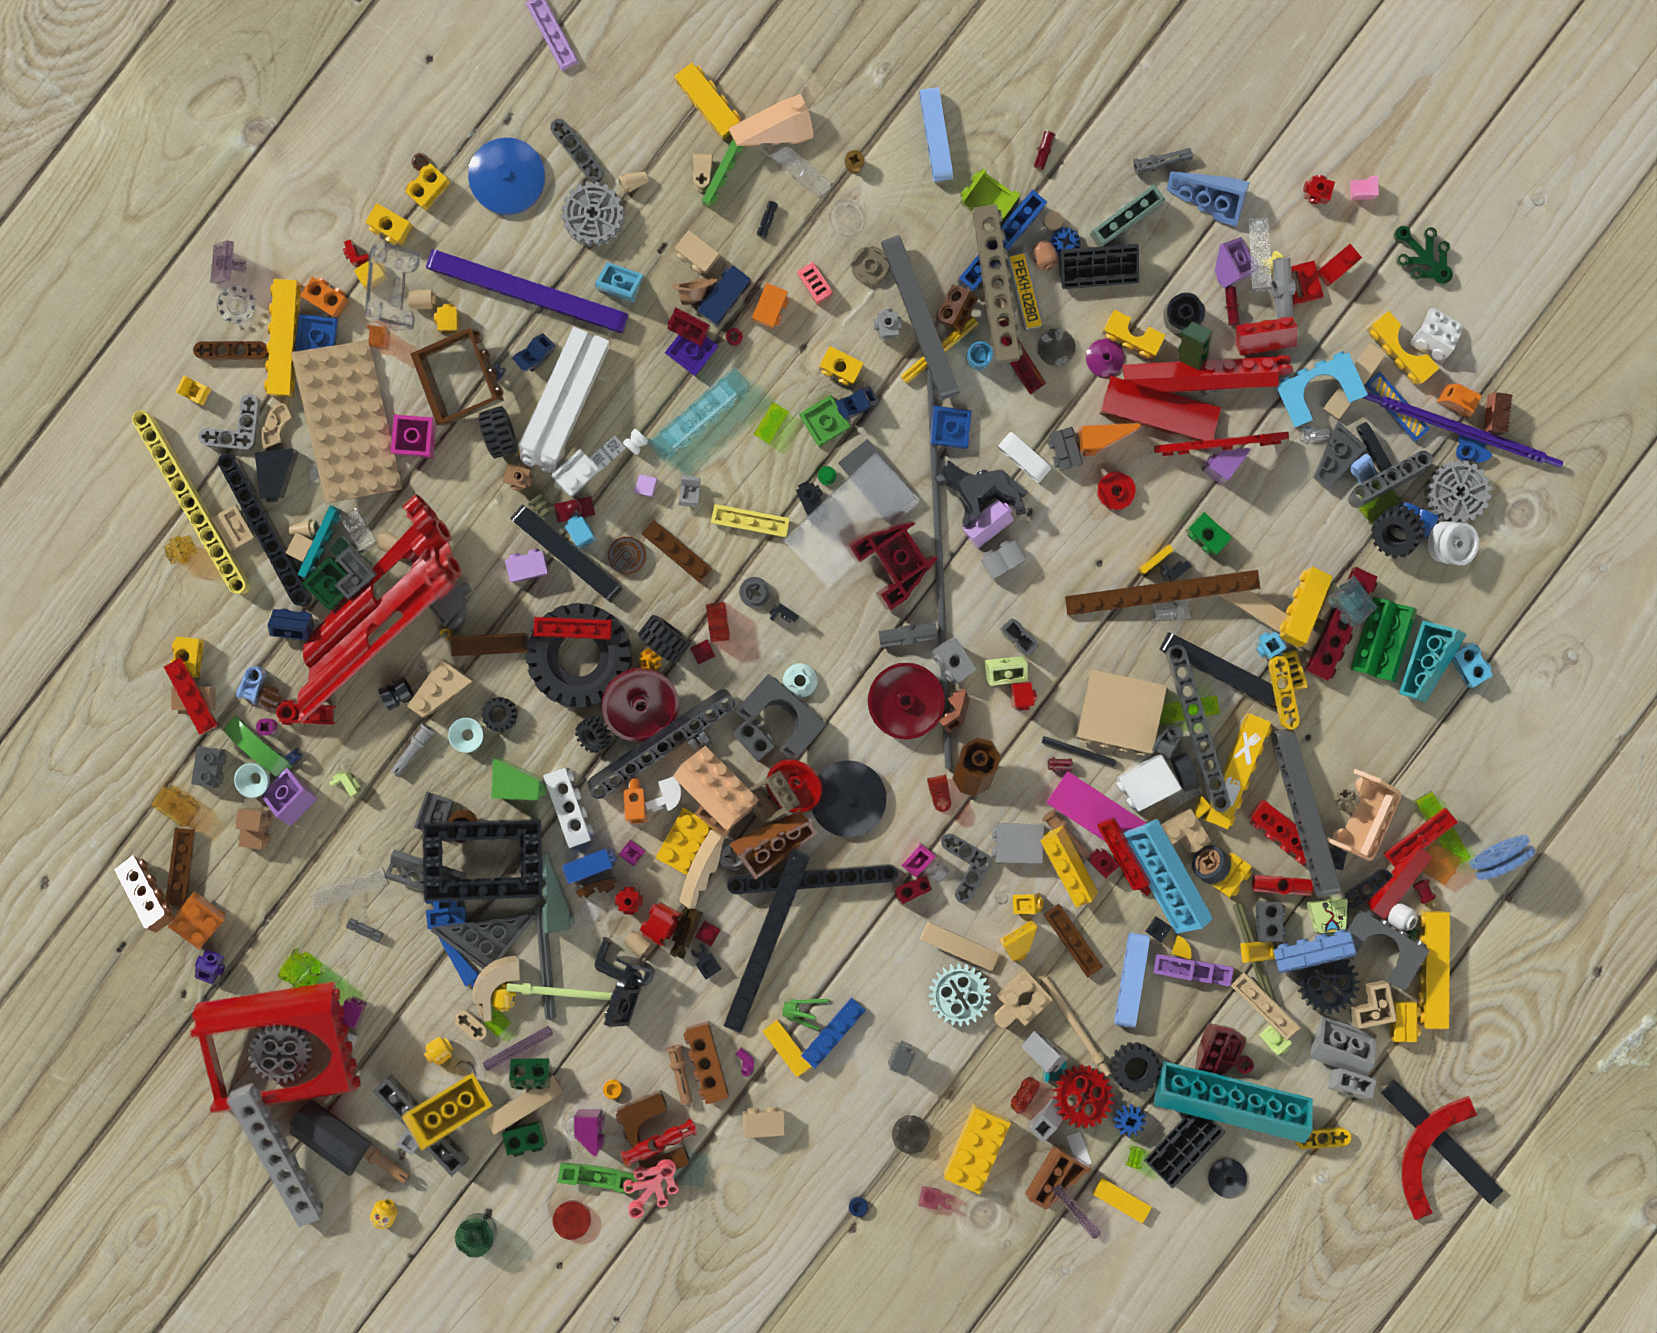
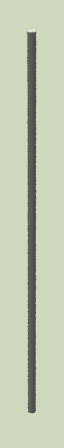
M926 368L930 435L933 406H936L935 384L929 369ZM930 445L935 556L938 558L935 563L940 646L947 641L940 486L934 476L939 474L938 446ZM940 666L941 686L945 697L944 717L945 714L950 712V701L948 700L949 681L945 678V671ZM943 728L945 769L953 768L951 732L947 734Z

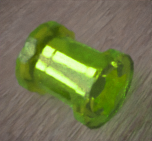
M1129 1145L1130 1153L1128 1161H1125V1165L1141 1169L1142 1165L1140 1164L1146 1149Z

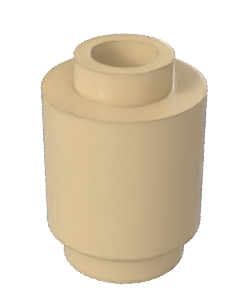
M432 289L413 290V292L408 293L409 307H414V309H434V305L438 303L437 293H434Z
M388 531L384 534L380 533L376 540V543H378L377 548L387 553L400 538Z
M634 930L624 940V943L627 945L626 947L639 958L642 956L647 957L653 949L651 947L652 942Z

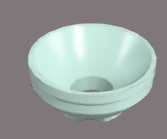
M794 664L784 673V688L790 690L796 698L808 697L817 687V675L806 664ZM803 675L806 678L805 685L797 686L794 683L795 677Z
M461 718L451 725L448 738L454 749L459 752L469 753L478 749L482 744L484 732L476 720ZM466 729H470L473 732L474 736L470 741H466L463 738V732Z
M248 763L236 771L234 783L240 794L248 798H256L267 791L270 777L267 770L260 764ZM253 773H258L260 775V783L257 784L253 782Z

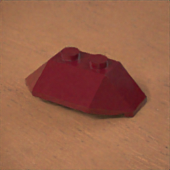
M1207 1023L1198 1046L1195 1069L1218 1075L1226 1073L1237 1065L1247 1042V1037L1234 1028Z

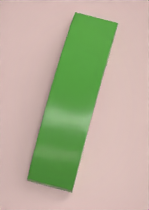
M236 715L223 729L237 746L274 776L278 777L286 768L291 769L293 765L289 764L290 761L288 759L286 760L281 753H277Z
M561 1163L557 1183L569 1185L582 1184L614 1189L615 1192L626 1193L624 1191V1182L626 1180L636 1182V1179L634 1178V1173L590 1164Z

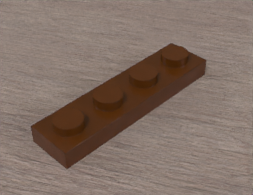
M654 519L642 532L646 539L699 583L712 570L709 565Z
M176 827L174 830L165 902L169 905L182 906L187 900L195 829Z
M1059 903L1043 913L1087 978L1103 968Z

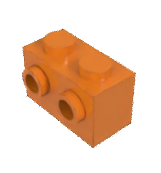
M766 282L752 316V321L774 330L775 325L779 326L783 317L780 315L782 308L786 309L790 300L787 297L788 291Z

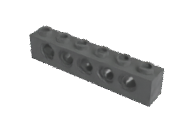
M391 1074L373 1092L408 1129L402 1116L420 1104ZM449 1135L444 1136L425 1148L451 1177L470 1159Z

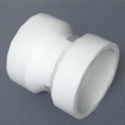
M634 429L631 432V439H625L623 444L635 455H638L641 451L639 447L646 445L649 440L638 430Z

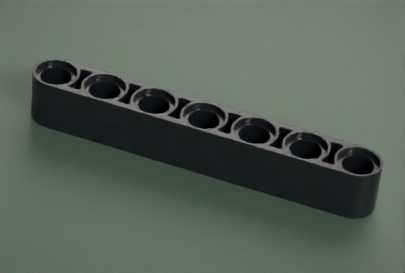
M522 504L511 516L510 519L607 601L612 603L623 588L526 506Z
M1167 632L1159 650L1166 653L1169 647L1180 645L1186 650L1190 666L1277 709L1271 683L1175 634ZM1173 649L1172 657L1179 659L1181 656L1180 651Z

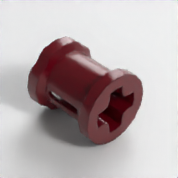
M1429 879L1413 884V888L1417 890L1421 898V904L1432 901L1437 897L1432 892Z

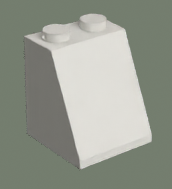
M1154 755L1116 777L1119 781L1116 783L1121 793L1125 792L1128 797L1126 802L1129 807L1138 812L1181 790L1180 785L1162 755Z

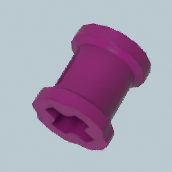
M260 719L256 724V730L260 735H273L278 730V723L274 719ZM266 723H269V724H270V725L268 726V728H269L270 730H265V728H266V725H265V724H266Z

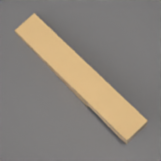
M1242 591L1218 595L1243 610L1250 617L1280 634V625L1286 620L1287 614L1253 592ZM1312 630L1307 644L1301 647L1311 652L1321 635Z

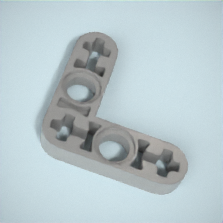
M251 394L243 396L240 403L237 431L204 428L199 432V441L203 445L238 450L253 449L257 440L260 413L259 399ZM251 398L255 402L250 408L254 415L245 413V411L249 412V406L246 405V402H249ZM247 417H251L253 425L247 428L244 426V420ZM209 432L210 435L217 437L218 444H216L217 440L209 439L207 442L204 436H207ZM230 434L232 442L226 445L223 443V436ZM246 436L251 440L246 446L242 442H237V438L244 440Z

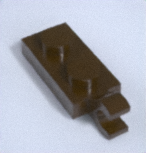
M685 907L672 938L675 943L670 950V955L684 959L686 955L685 947L689 948L703 915L702 911L696 908L689 909Z

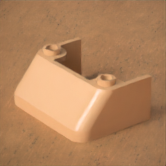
M1355 769L1353 773L1361 777L1356 782L1357 793L1360 794V803H1356L1357 809L1353 810L1346 828L1336 830L1332 835V839L1326 837V840L1340 849L1371 861L1376 856L1399 805L1401 791L1379 778Z

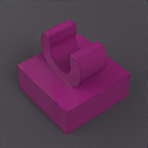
M630 839L618 855L634 866L645 853V850Z

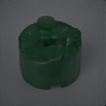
M474 1213L467 1216L455 1233V1244L458 1250L471 1258L485 1255L497 1237V1227L492 1217L482 1213Z

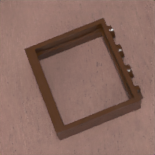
M469 327L410 353L436 425L438 426L449 425L504 401L502 396L504 392L497 382L496 370L491 366L490 354L484 347L482 342L484 340L483 335L477 328ZM471 339L492 398L448 416L427 357Z

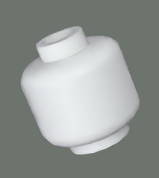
M1402 903L1395 905L1388 916V922L1393 927L1404 932L1412 930L1418 921L1415 910Z

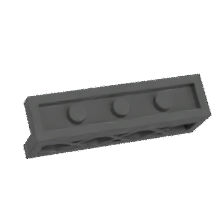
M393 850L390 865L384 878L423 891V859ZM443 866V880L466 879L467 873ZM393 868L402 870L403 874L397 876L391 874ZM416 874L422 880L412 881L409 876Z

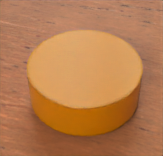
M617 1079L608 1080L603 1087V1093L609 1099H617L623 1091V1086Z

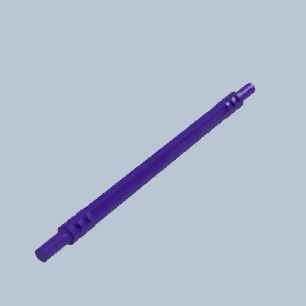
M1367 392L1368 395L1363 397V399L1380 404V407L1539 463L1544 462L1559 468L1563 465L1562 460L1548 456L1546 452L1387 396L1381 397Z

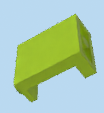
M983 168L981 172L977 171L971 179L973 182L969 188L965 187L960 194V197H962L960 204L971 212L975 207L997 204V210H1001L1002 221L999 222L1001 225L1019 200L1021 194L1016 190L1012 192L989 176Z

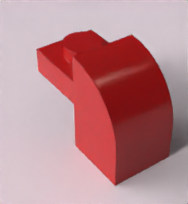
M1349 244L1317 271L1318 276L1329 287L1361 260L1362 256Z

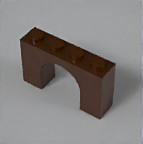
M661 1089L617 1109V1114H615L619 1125H623L625 1130L623 1132L624 1138L627 1143L630 1142L632 1148L635 1147V1144L641 1142L639 1137L640 1125L645 1120L668 1109ZM681 1143L643 1161L638 1160L639 1166L647 1169L656 1167L662 1160H671L675 1163L677 1170L689 1165L691 1160L684 1143ZM656 1175L646 1176L645 1180L652 1179Z

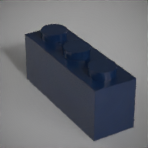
M734 265L730 269L727 267L723 271L720 282L713 284L709 290L710 295L707 299L703 298L697 306L699 308L697 310L698 314L716 328L752 283L751 279Z

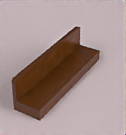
M528 633L450 636L448 640H451L452 656L527 653L528 647L526 645L529 637Z

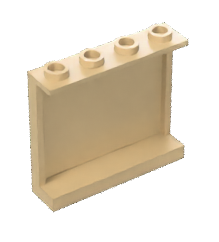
M1090 669L1081 718L1075 737L1080 738L1079 742L1088 744L1091 743V740L1097 741L1098 746L1109 748L1110 745L1117 746L1116 750L1128 752V749L1136 750L1135 754L1147 756V753L1153 754L1152 748L1156 740L1167 686Z

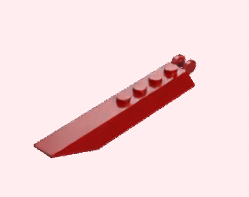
M1280 355L1277 358L1274 356L1207 359L1199 370L1181 361L1122 365L1124 381L1163 393L1278 387L1279 375L1293 373V366L1288 365L1291 363V357L1288 355Z

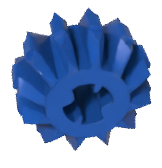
M1130 1104L1129 1109H1127L1125 1105H1122L1124 1111L1121 1112L1117 1109L1116 1113L1119 1116L1113 1117L1114 1121L1117 1122L1114 1125L1115 1128L1120 1129L1119 1133L1121 1135L1126 1132V1136L1129 1138L1132 1132L1135 1136H1138L1137 1130L1139 1129L1143 1132L1144 1128L1141 1125L1147 1124V1121L1143 1119L1146 1116L1145 1113H1140L1141 1108L1139 1106L1134 1109V1105ZM1131 1117L1134 1119L1132 1120L1133 1123L1129 1124L1127 1118Z

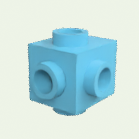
M1267 631L1258 637L1260 641L1256 643L1258 646L1256 650L1262 658L1271 659L1274 656H1281L1283 654L1282 651L1286 649V646L1284 645L1285 641L1280 639V634ZM1268 642L1272 644V648L1270 650L1266 646Z

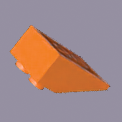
M1140 423L1081 426L1077 431L1079 451L1086 457L1095 456V454L1136 432L1140 428Z

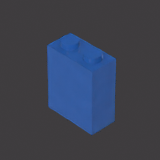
M606 847L562 865L568 884L613 867L618 859L614 849L611 850L610 847Z

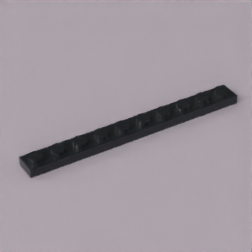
M795 849L791 850L723 1026L740 1033L743 1030L809 862L810 855Z

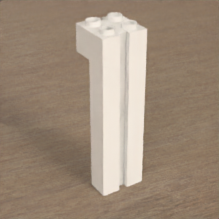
M573 327L519 445L520 458L524 464L528 466L537 464L546 473H554L559 469L565 456L567 441L609 350V340L596 335H588V332Z

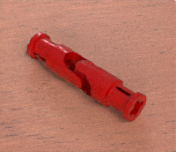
M689 1118L687 1122L667 1129L662 1136L660 1134L652 1136L635 1144V1147L628 1151H621V1158L625 1166L629 1168L632 1163L638 1160L643 1161L663 1151L666 1148L665 1146L676 1145L682 1142L684 1138L696 1135L697 1129L695 1124ZM653 1139V1146L657 1151H651L648 1148L650 1140Z

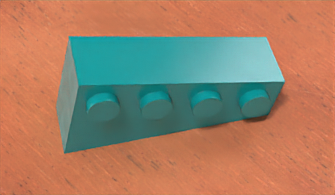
M1422 621L1399 694L1409 699L1426 703L1467 634L1456 628Z

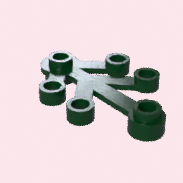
M1398 227L1394 231V239L1400 243L1405 242L1419 257H1409L1407 254H1401L1396 259L1397 264L1401 267L1405 265H1428L1432 269L1431 271H1422L1418 267L1411 270V279L1432 278L1438 284L1448 283L1453 276L1451 268L1447 266V252L1450 249L1449 242L1442 241L1437 245V251L1439 252L1438 264L1434 260V238L1437 235L1435 228L1429 227L1424 231V250L1410 236L1411 232L1408 227ZM1404 230L1406 232V236H1402L1400 234V231ZM1428 231H1432V237L1428 236ZM1441 244L1446 246V250L1441 249ZM1401 257H1404L1406 259L1405 263H1402L1400 261ZM1418 271L1419 277H1415L1413 272ZM1441 271L1446 273V277L1441 276Z

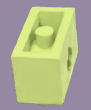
M1023 656L985 660L986 679L990 686L1028 682L1027 662Z

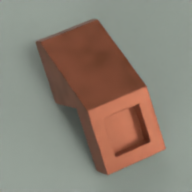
M964 688L954 692L948 698L954 711L945 714L940 720L947 734L965 721L970 698Z

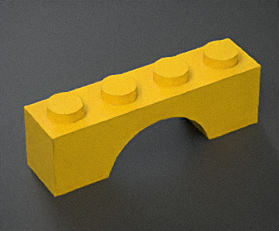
M1387 311L1367 328L1369 336L1374 341L1380 343L1382 351L1395 360L1394 364L1400 370L1403 369L1407 374V379L1412 384L1418 386L1434 374L1439 367L1428 354L1414 356L1401 348L1398 341L1401 323L1390 311Z

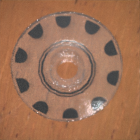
M234 285L227 287L218 297V312L229 323H244L255 312V298L243 286ZM237 303H241L240 309H236Z

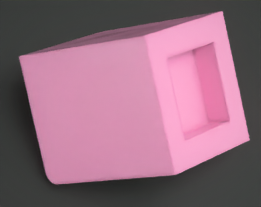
M1370 176L1367 180H1352L1350 182L1351 200L1375 199L1379 195L1378 176Z

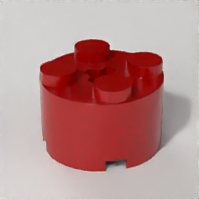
M660 902L657 905L653 904L649 911L651 916L647 922H643L639 931L642 932L643 937L664 947L666 945L664 940L666 938L670 940L680 921L677 919V916L681 917L682 913Z

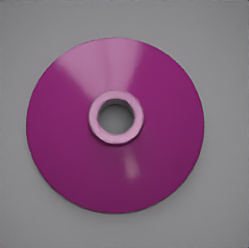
M1100 339L1095 341L1087 350L1086 363L1090 371L1095 375L1110 377L1122 368L1124 353L1118 343L1108 339ZM1103 354H1108L1109 360H1104Z

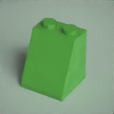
M503 758L493 759L491 798L540 800L546 795L547 785L544 783L543 778Z

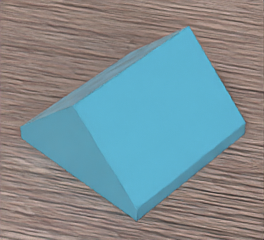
M607 262L595 286L598 291L634 303L643 274Z

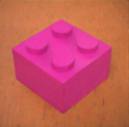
M394 414L391 453L396 456L434 459L435 419L432 417Z

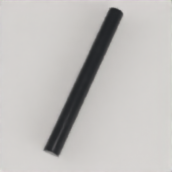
M1043 736L1041 741L1043 744L1112 767L1116 764L1115 759Z

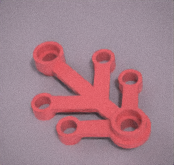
M662 1160L656 1167L647 1169L638 1166L634 1169L635 1179L642 1180L646 1176H656L639 1182H634L633 1180H626L624 1182V1191L626 1193H633L636 1190L646 1188L637 1200L629 1204L628 1214L631 1218L636 1219L643 1216V1205L654 1191L657 1197V1206L664 1208L668 1205V1196L664 1194L661 1181L664 1178L667 1182V1192L669 1194H676L678 1192V1183L673 1178L676 1171V1165L673 1161Z

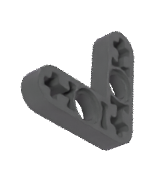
M947 833L941 839L942 847L971 864L955 891L956 900L959 903L965 904L974 896L991 867L992 860L987 853L958 836ZM951 837H953V842L957 845L959 844V841L962 842V844L958 847L957 853L954 852L956 847L952 845L946 847V838L950 839ZM965 846L970 847L972 850L969 857L961 855V849ZM975 851L979 852L977 854L978 857H987V865L983 864L981 867L979 866L980 862L978 860L974 859V862L970 861L974 857ZM970 873L978 874L979 879L976 883L968 881ZM966 882V884L974 887V889L971 891L969 888L967 891L968 898L961 900L958 893L965 890L966 886H963V883Z

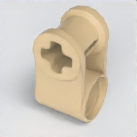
M693 154L694 187L701 193L706 192L711 183L712 154Z

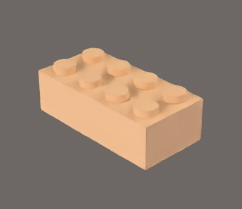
M706 746L682 763L673 776L726 831L746 816L759 801Z

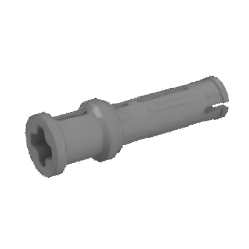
M422 723L421 729L415 736L411 737V744L393 768L390 769V772L392 774L395 773V776L400 778L420 749H425L427 741L436 732L430 726Z

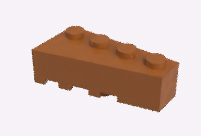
M799 810L730 843V846L756 880L790 855L792 849H798L818 833Z

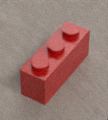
M1282 317L1281 319L1238 325L1235 332V346L1240 356L1296 347L1298 327L1293 317Z

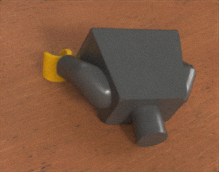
M466 582L458 587L455 586L442 599L437 598L428 606L442 625L448 627L442 629L440 635L447 631L448 637L453 636V631L464 621L467 613L466 605L468 603L465 595L472 591Z

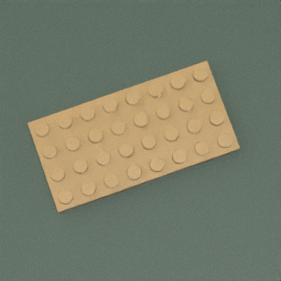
M369 340L292 352L291 356L325 504L402 490L396 458L391 453L392 441Z

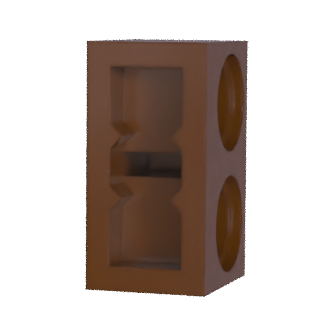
M952 285L935 319L945 327L962 332L977 303L978 297L968 289Z

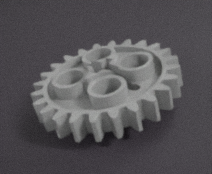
M273 1025L272 1028L265 1026V1031L259 1029L258 1035L254 1034V1041H250L249 1044L251 1048L248 1049V1054H250L248 1061H253L251 1068L257 1067L255 1073L262 1072V1079L269 1076V1082L276 1078V1082L279 1083L280 1079L283 1078L284 1082L287 1083L288 1077L294 1081L296 1075L301 1077L302 1070L306 1071L307 1065H310V1058L313 1054L310 1051L312 1045L308 1044L310 1038H304L305 1032L299 1034V1027L293 1030L291 1025H288V1027H285V1025L280 1027ZM272 1041L275 1045H269L267 1042ZM291 1042L295 1044V1046L291 1047L288 1046L286 1043ZM266 1059H271V1060H273L274 1062H273V1063H269V1062L266 1061ZM290 1060L293 1064H288L285 1061Z

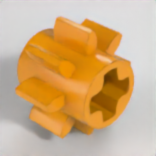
M647 648L639 654L641 657L639 664L642 668L657 670L662 666L663 658L652 649Z

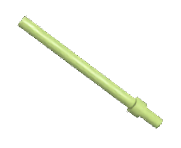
M507 983L506 990L521 992L522 995H530L532 993L611 1001L612 993L531 986L530 983H523V985Z

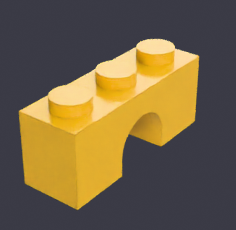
M1114 309L1102 331L1105 338L1112 342L1116 340L1122 343V346L1128 350L1134 349L1139 351V355L1144 358H1154L1166 335L1148 327L1142 336L1135 337L1128 330L1131 317Z

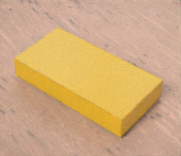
M1170 544L1165 546L1137 570L1141 575L1146 574L1172 553L1174 549Z
M1273 941L1240 943L1242 963L1276 960Z

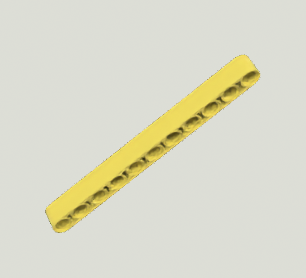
M136 411L132 416L135 428L228 589L234 594H246L250 590L249 580L211 520L212 516L152 414L145 411ZM146 416L147 421L142 425L141 418ZM155 432L156 439L151 441L150 436ZM165 449L166 455L161 458L160 451ZM174 465L176 468L175 473L170 474L169 469ZM181 482L185 483V488L183 491L179 490V484ZM193 498L195 500V504L193 507L190 508L188 506V502L190 499ZM200 515L204 516V522L202 524L198 523V517ZM210 531L214 533V538L211 541L207 538ZM219 548H222L224 551L221 557L217 556ZM229 564L233 566L231 574H228L226 571ZM238 581H241L243 583V587L241 590L238 591L236 589V583Z

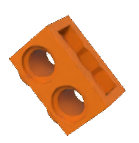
M312 276L300 296L337 319L349 301L344 297L346 293L337 287L333 290L328 286L329 282L321 277L316 279ZM317 287H321V293L314 295V290ZM337 297V303L330 306V300Z

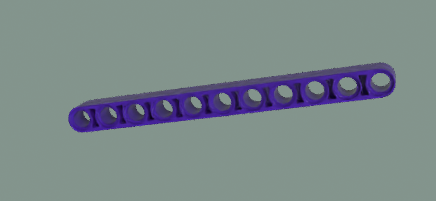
M431 249L425 267L433 272L618 333L624 332L629 314L434 249Z

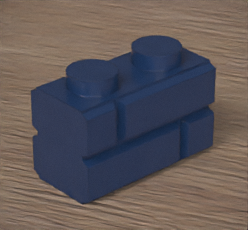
M285 608L281 610L273 609L268 622L270 636L309 641L314 627L311 613L306 611H290Z

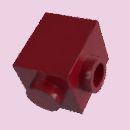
M1096 848L1089 855L1090 859L1088 862L1105 879L1120 866L1103 848Z

